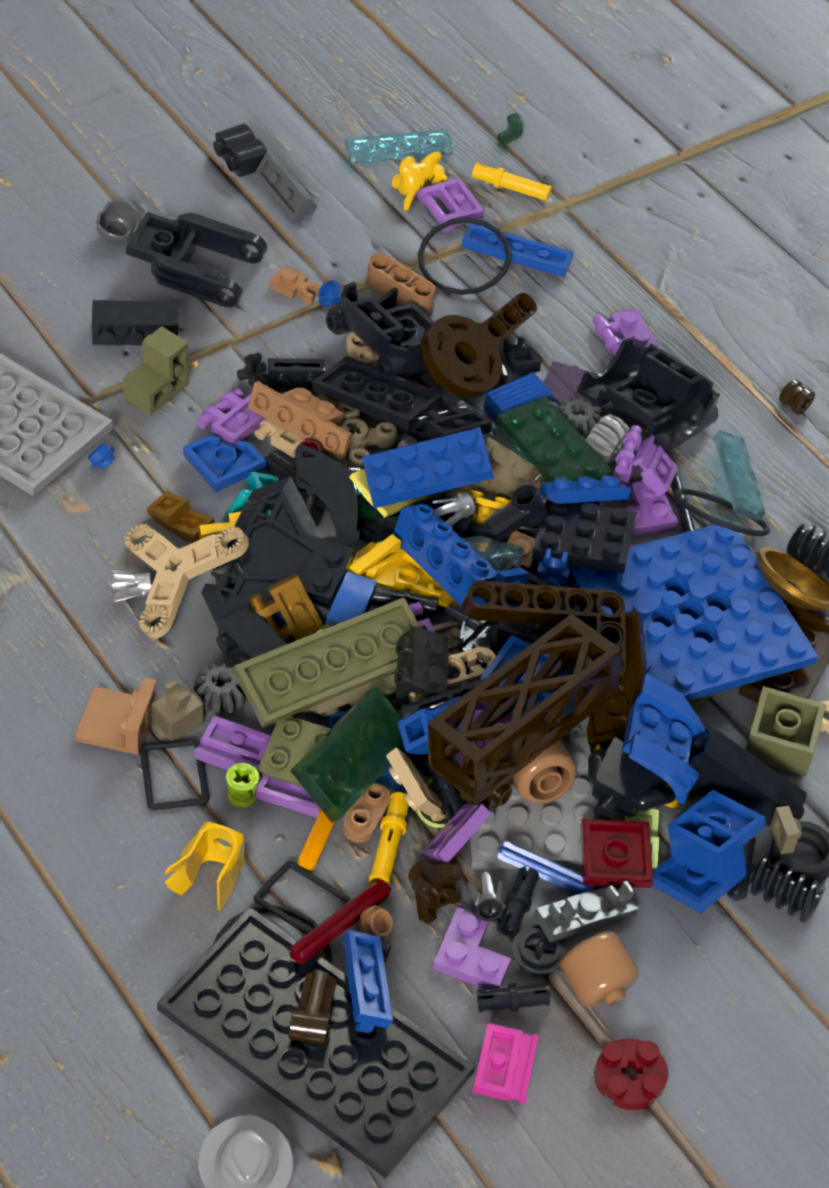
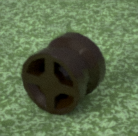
M793 379L782 390L779 402L785 406H791L792 412L796 415H801L811 406L815 398V392L811 389L803 388L799 380Z

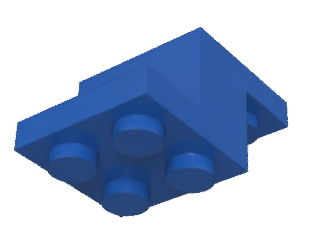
M712 790L668 825L671 857L652 872V886L702 914L746 877L743 845L766 827L765 817Z

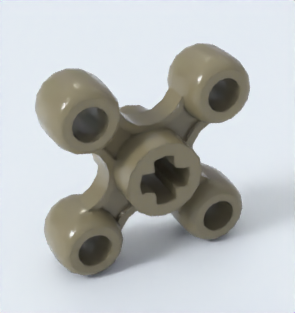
M343 403L340 404L338 410L345 413L340 426L352 433L346 452L348 468L353 472L364 469L362 457L370 455L366 448L371 445H377L381 449H391L397 442L398 430L394 424L389 422H381L376 428L368 429L367 424L360 420V410L353 409Z

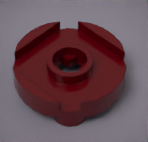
M632 1038L619 1039L604 1045L597 1059L594 1079L599 1092L603 1096L606 1094L610 1099L614 1100L615 1106L625 1110H642L654 1104L655 1100L664 1092L668 1080V1068L655 1043ZM627 1068H633L639 1074H637L636 1080H630L629 1075L622 1074V1071H625Z

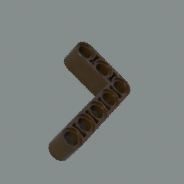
M477 581L469 587L462 603L463 611L469 618L482 621L556 626L570 614H573L602 636L609 637L613 644L621 649L619 680L625 673V603L622 596L617 592L491 581ZM473 597H481L482 599H484L486 604H477L473 600ZM505 599L514 600L518 607L509 606ZM537 601L545 602L550 609H542L537 604ZM573 603L578 605L581 609V612H576L572 610L569 604ZM601 606L609 607L613 614L605 613Z

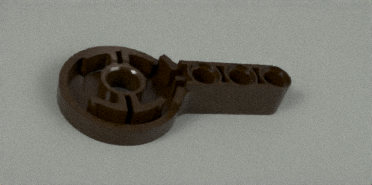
M519 293L482 323L474 322L469 318L459 315H446L439 318L425 331L421 342L422 357L427 370L441 387L456 396L469 399L483 396L498 383L502 374L499 343L536 313V302L530 295ZM456 353L464 359L465 363L457 357Z

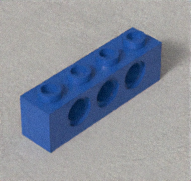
M418 504L401 509L393 535L401 540V548L461 607L463 599L473 583L477 581L495 582L497 572L491 567L490 563L474 551L471 545L453 531L452 527L445 523L431 507L426 504ZM473 597V600L477 604H486L484 599H482L481 597Z

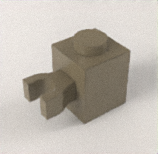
M173 679L164 685L165 695L151 703L152 724L169 741H177L203 724L204 704L197 693H191L183 684L178 686V682Z

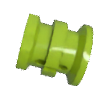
M237 763L227 770L228 800L236 807H248L256 801L255 795L259 782V772L251 764Z

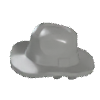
M240 1115L223 1121L214 1127L204 1139L198 1156V1172L204 1188H287L293 1172V1155L284 1134L272 1123L257 1116Z

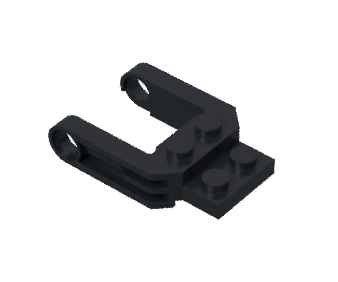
M147 212L126 246V255L152 263L151 272L159 285L223 307H235L243 295V288L233 280L221 277L219 273L187 263L194 251V246L198 245L251 264H256L262 260L267 251L265 240L257 234L192 212L179 215L177 220H170ZM246 245L254 246L258 252L250 251ZM222 289L230 290L234 296L226 295Z

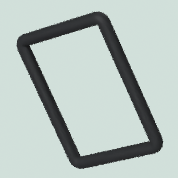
M188 739L142 745L140 757L149 809L161 810L208 803L209 794L204 762L197 760L202 798L155 804L153 801L146 751L193 745L196 748L200 744L199 740Z
M293 861L286 862L254 895V901L304 934H308L312 930L261 898L289 868L343 900L345 903L341 907L352 900L343 892Z

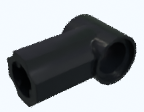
M523 485L517 488L512 494V502L484 521L498 542L523 525H537L547 517L548 509L533 485Z

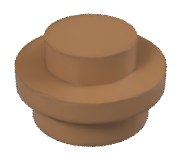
M370 906L364 909L359 919L361 933L386 937L392 930L393 920L387 910L380 906Z

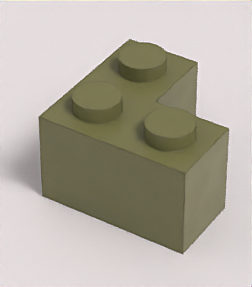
M160 327L142 342L143 363L133 371L128 372L123 378L124 400L150 416L189 385L188 342L164 327Z

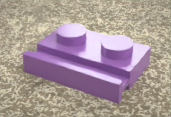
M651 435L643 440L633 460V465H640L643 483L659 497L668 491L678 467L661 445L657 447L654 444L655 437Z
M213 716L200 739L199 746L194 750V759L228 770L237 763H247L254 766L258 771L271 735Z
M464 804L420 854L430 863L442 864L444 862L448 864L491 813L483 804L479 806L476 804Z

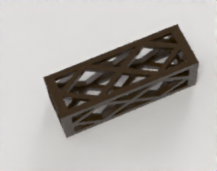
M570 614L428 723L429 767L478 805L531 763L544 750L551 747L618 693L621 649L575 615ZM562 636V640L555 641ZM552 653L534 676L540 655ZM566 669L573 673L571 675L557 677ZM526 672L523 682L518 683V681ZM504 679H506V681L503 683V685H502L501 687H496V688H494V687L497 686L499 683H501ZM587 686H591V690L585 696ZM556 690L535 707L539 693ZM576 695L572 712L561 714ZM511 697L509 700L502 704L505 698ZM527 699H528V703H527V706H526V709H525V713H524V716L522 717V714H523V711H524V707H525L526 701H527ZM490 701L471 725L477 704ZM514 710L511 723L494 726ZM462 722V725H461L460 730H456L457 727H458V726L460 725V723ZM555 728L549 734L546 735L549 729ZM533 733L524 744L527 734ZM495 738L482 749L476 746L480 740ZM516 741L510 761L499 763ZM461 751L464 757L459 769L449 760ZM471 761L474 762V768H470Z

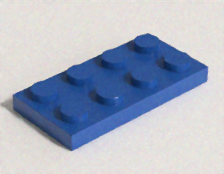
M480 427L362 457L374 509L494 478Z

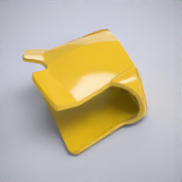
M204 822L198 832L184 846L177 861L164 872L166 875L174 872L165 881V884L170 890L182 896L193 885L202 863L206 861L223 863L225 865L217 879L218 910L221 911L231 896L244 865L245 836L228 827L213 822ZM216 839H223L230 843L232 847L225 846Z

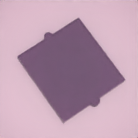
M553 361L543 382L549 388V391L552 390V402L559 405L561 400L568 401L571 396L576 400H580L583 396L577 393L584 373L587 371L579 369L575 365L572 367ZM589 372V373H591V376H596V375H598V374H596V373Z

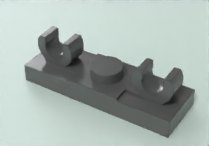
M266 152L254 174L293 221L301 222L305 214L313 215L317 208L316 204H312L313 199L275 154Z
M624 881L621 887L610 885L538 907L533 916L548 940L553 942L634 917L638 907L632 900L634 890L628 881Z

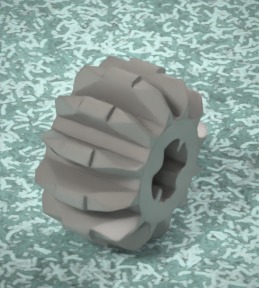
M608 414L602 417L590 431L589 436L585 439L583 450L590 459L605 466L613 462L618 452L623 449L622 441L625 434L630 431V428L619 417Z

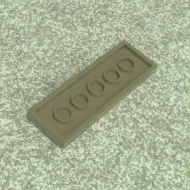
M401 598L237 664L232 671L263 728L396 672L397 654L395 648L399 637L415 626L421 627L405 598Z

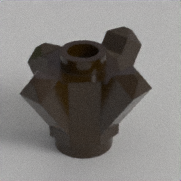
M423 860L417 862L410 869L408 878L412 889L415 891L420 921L430 924L437 918V908L461 901V892L455 888V881L460 880L462 867L455 864H433Z

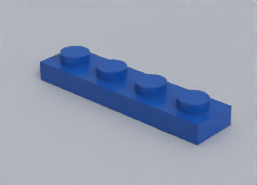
M470 224L462 239L461 248L505 260V247L497 234L486 227ZM502 232L510 244L512 257L510 262L554 275L566 276L573 260L574 252Z

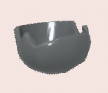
M122 200L110 201L106 204L103 211L98 214L96 221L97 231L108 242L114 244L129 242L139 226V212L130 203Z

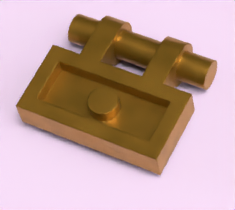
M296 573L268 588L273 598L271 601L264 603L259 593L252 595L248 599L255 613L283 641L291 635L297 641L316 633L324 626ZM280 611L286 624L280 627L276 626L271 616Z

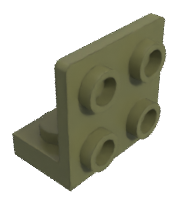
M292 716L279 720L258 767V772L261 775L320 793L334 757L340 759L344 751L343 732Z

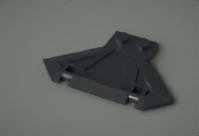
M291 476L253 490L248 498L249 502L255 504L253 510L243 509L234 526L240 528L249 539L246 552L239 558L212 569L211 575L217 577L218 580L215 585L205 583L201 591L217 627L218 621L249 605L251 606L248 599L254 594L259 593L264 603L271 601L273 598L268 588L295 573L298 575L311 600L332 606L355 557L354 548L322 538ZM267 509L272 510L270 515L265 514ZM238 538L231 540L227 544V548H233L232 545L236 546L235 543L238 542ZM230 583L235 584L233 590L228 588Z

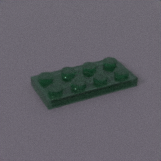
M546 396L497 415L496 424L547 482H554L555 478L578 481L579 477L601 480L602 476L613 475V470Z
M377 686L369 689L290 770L331 823L338 821L391 765L386 757L388 753L395 748L402 752L405 750L398 722L403 719Z

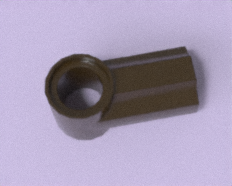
M316 970L306 974L298 1007L295 1006L289 1028V1039L325 1046L331 1021L330 1009L337 979L330 976L328 972Z

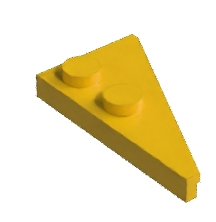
M403 549L390 555L365 572L364 577L377 581V585L380 587L403 592L404 589H409L413 594L437 597L438 605L447 608L448 605L453 604L463 611V608Z

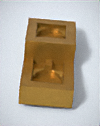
M165 492L146 508L147 513L158 523L191 543L199 540V525L215 523L214 518L191 510L188 499L169 492Z

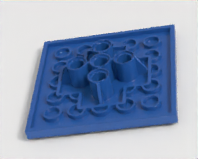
M715 524L630 547L624 574L572 565L566 566L570 567L568 578L574 588L617 592L624 599L625 613L638 610L642 614L647 673L681 692L687 701L814 665L817 662V653L779 594L764 579L756 558L739 532ZM601 606L605 613L613 614L609 607Z

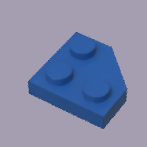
M208 435L183 447L184 457L215 492L248 478L251 472L258 473L266 469V460L250 442L238 440L237 444L220 442V437Z

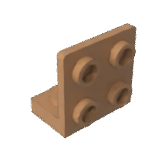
M144 677L140 689H134L133 694L94 687L76 731L75 740L139 755L152 719L151 703L157 700V680Z

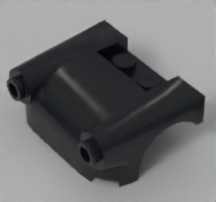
M355 282L345 285L341 294V302L328 310L326 316L328 329L335 335L353 332L379 356L375 367L384 370L385 373L390 372L405 379L429 374L423 361L421 342L425 331L434 321L413 302L398 306L396 304L397 288H392L383 298L375 301L372 297L358 300L356 296L357 284ZM456 353L457 357L461 360V356Z
M632 338L624 339L612 361L601 373L596 376H591V373L588 371L584 373L577 393L599 407L611 402L616 409L627 412L639 424L650 427L646 438L654 435V443L658 446L661 445L668 452L717 420L718 408L716 403L720 394L712 389L714 383L652 343H650L649 347L633 343L634 340Z

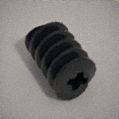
M805 524L800 525L787 545V553L790 555L796 554L799 561L806 560L807 566L811 568L816 567L819 574L826 573V577L829 579V541L827 543L824 541L827 532L822 531L815 536L816 525L810 526L807 530L804 529Z
M766 853L758 863L749 881V885L752 883L751 894L757 896L764 890L763 900L766 903L776 897L775 906L777 909H782L786 904H789L788 915L794 916L801 910L800 921L802 923L807 922L818 907L826 888L818 893V881L816 880L810 885L805 886L806 875L804 873L796 880L792 879L793 867H789L784 873L780 872L782 862L780 860L769 866V854Z

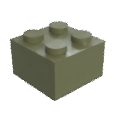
M763 686L745 750L768 766L806 777L814 755L826 704Z

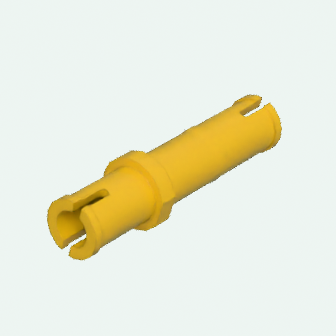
M479 162L475 164L472 173L473 179L493 184L494 188L499 189L503 187L543 200L544 202L548 201L552 190L551 185L505 172V169L501 167L496 169Z
M394 792L390 796L391 799L386 816L382 818L380 823L382 832L372 871L369 875L368 882L370 884L378 879H382L386 884L390 885V877L397 857L401 836L407 830V822L405 820L410 805L404 797L405 793Z

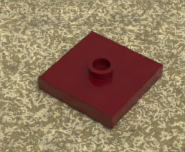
M582 819L580 829L583 885H613L621 887L624 881H628L631 887H652L653 873L649 822Z

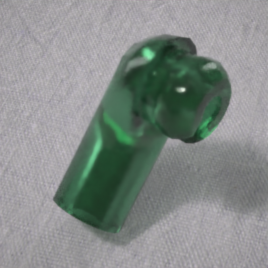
M518 113L508 115L507 130L499 133L497 136L499 143L503 146L519 139L524 133V123L521 121Z

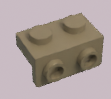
M486 437L484 438V443L494 478L474 483L473 485L485 489L493 494L494 497L511 500L512 494L517 488L529 485L534 465L492 438Z

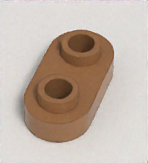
M367 783L359 789L343 818L342 831L350 841L363 843L369 841L375 835L382 818L387 813L391 794L384 785ZM361 819L364 823H358L355 820Z

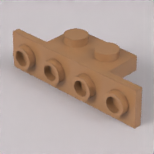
M259 381L254 382L248 409L303 440L318 442L322 451L342 461L345 459L352 433L338 426L342 424L345 413L336 409L332 403L321 401L312 396L311 392L307 389L295 388L280 394Z

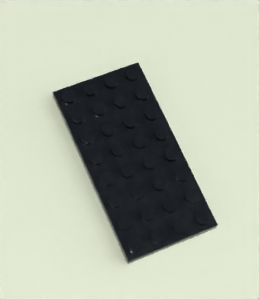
M249 907L157 1002V1010L386 1179L474 1074L475 1065L392 1007L393 1021L388 1028L374 1026L370 1033L355 1031V1026L358 1022H355L353 1016L348 976L317 954L304 964H297L289 955L291 946L297 940ZM316 970L328 972L330 976L337 979L330 1009L331 1021L325 1046L288 1038L293 1010L295 1006L298 1007L306 974Z

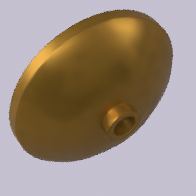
M770 547L760 549L756 555L759 570L766 582L779 594L785 605L790 603L802 609L829 610V584L820 575L783 551Z

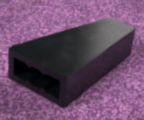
M717 729L710 730L691 743L688 764L700 774L691 791L706 796L714 790L765 817V824L768 826L771 825L777 807L789 806L794 818L798 820L802 818L805 811L803 806L807 793Z

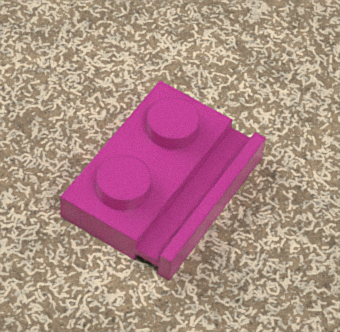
M488 1023L473 1093L505 1101L512 1099L520 1101L519 1104L525 1105L539 1035L533 1034V1036L523 1034L521 1030Z

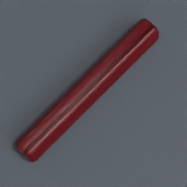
M382 879L376 880L293 944L289 953L291 959L295 960L297 964H304L359 921L364 909L370 906H378L387 899L391 891L390 885L386 884Z

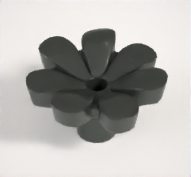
M259 352L245 356L244 362L246 366L237 371L238 379L240 381L248 379L250 386H254V382L257 381L262 384H268V375L263 373L266 371V364L261 362L262 355Z

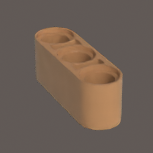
M374 254L369 258L367 284L371 289L385 296L392 288H397L396 304L398 306L413 302L427 316L433 313L436 288L432 282L386 254Z

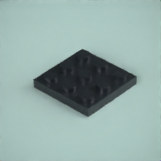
M546 498L545 505L548 509V515L539 523L531 559L543 561L545 551L548 548L551 549V556L556 559L562 558L563 552H567V565L621 574L625 573L637 512L628 511L624 508L597 506L593 503L557 504Z

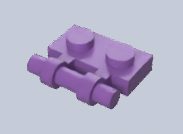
M636 308L613 313L610 315V321L605 320L602 315H597L593 318L595 331L600 338L605 340V347L611 355L615 356L622 340L632 338L634 340L633 343L649 347L650 343L659 347V344Z
M236 388L232 392H226L222 395L216 405L209 406L202 411V416L196 420V423L201 429L206 428L209 424L212 425V434L220 437L226 443L237 444L238 440L243 441L259 428L260 423L265 418L248 409L251 394L242 400L244 394L239 388Z
M633 425L630 431L625 434L622 441L624 447L617 454L615 459L617 465L612 475L618 477L620 483L630 487L638 465H633V460L642 444V429L637 425Z

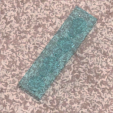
M447 130L346 139L345 145L351 164L405 159L408 156H413L414 158L426 157L433 152H440L442 155H451L453 153V144Z
M719 429L713 439L734 512L743 518L748 517L760 521L766 512L744 439Z

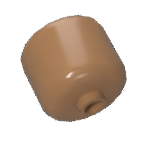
M533 733L527 734L524 744ZM559 739L515 774L512 782L518 793L526 801L535 804L549 803L567 793L574 784L577 774L575 762L562 740ZM516 741L504 755V762L510 761Z
M612 931L600 932L582 941L568 951L560 961L561 972L579 1002L586 1007H596L606 1002L611 1006L627 996L625 990L635 983L639 974L636 964L619 936Z

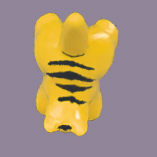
M440 152L429 154L420 163H417L413 156L406 157L400 163V173L394 176L391 185L402 196H406L403 201L405 211L410 209L411 203L420 189L430 184L435 185L448 180L444 167L438 164L442 158Z

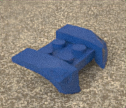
M646 673L642 680L640 694L629 710L622 750L629 754V758L664 779L674 790L676 801L684 805L689 791L700 775L688 764L691 743L705 734V727L681 692Z

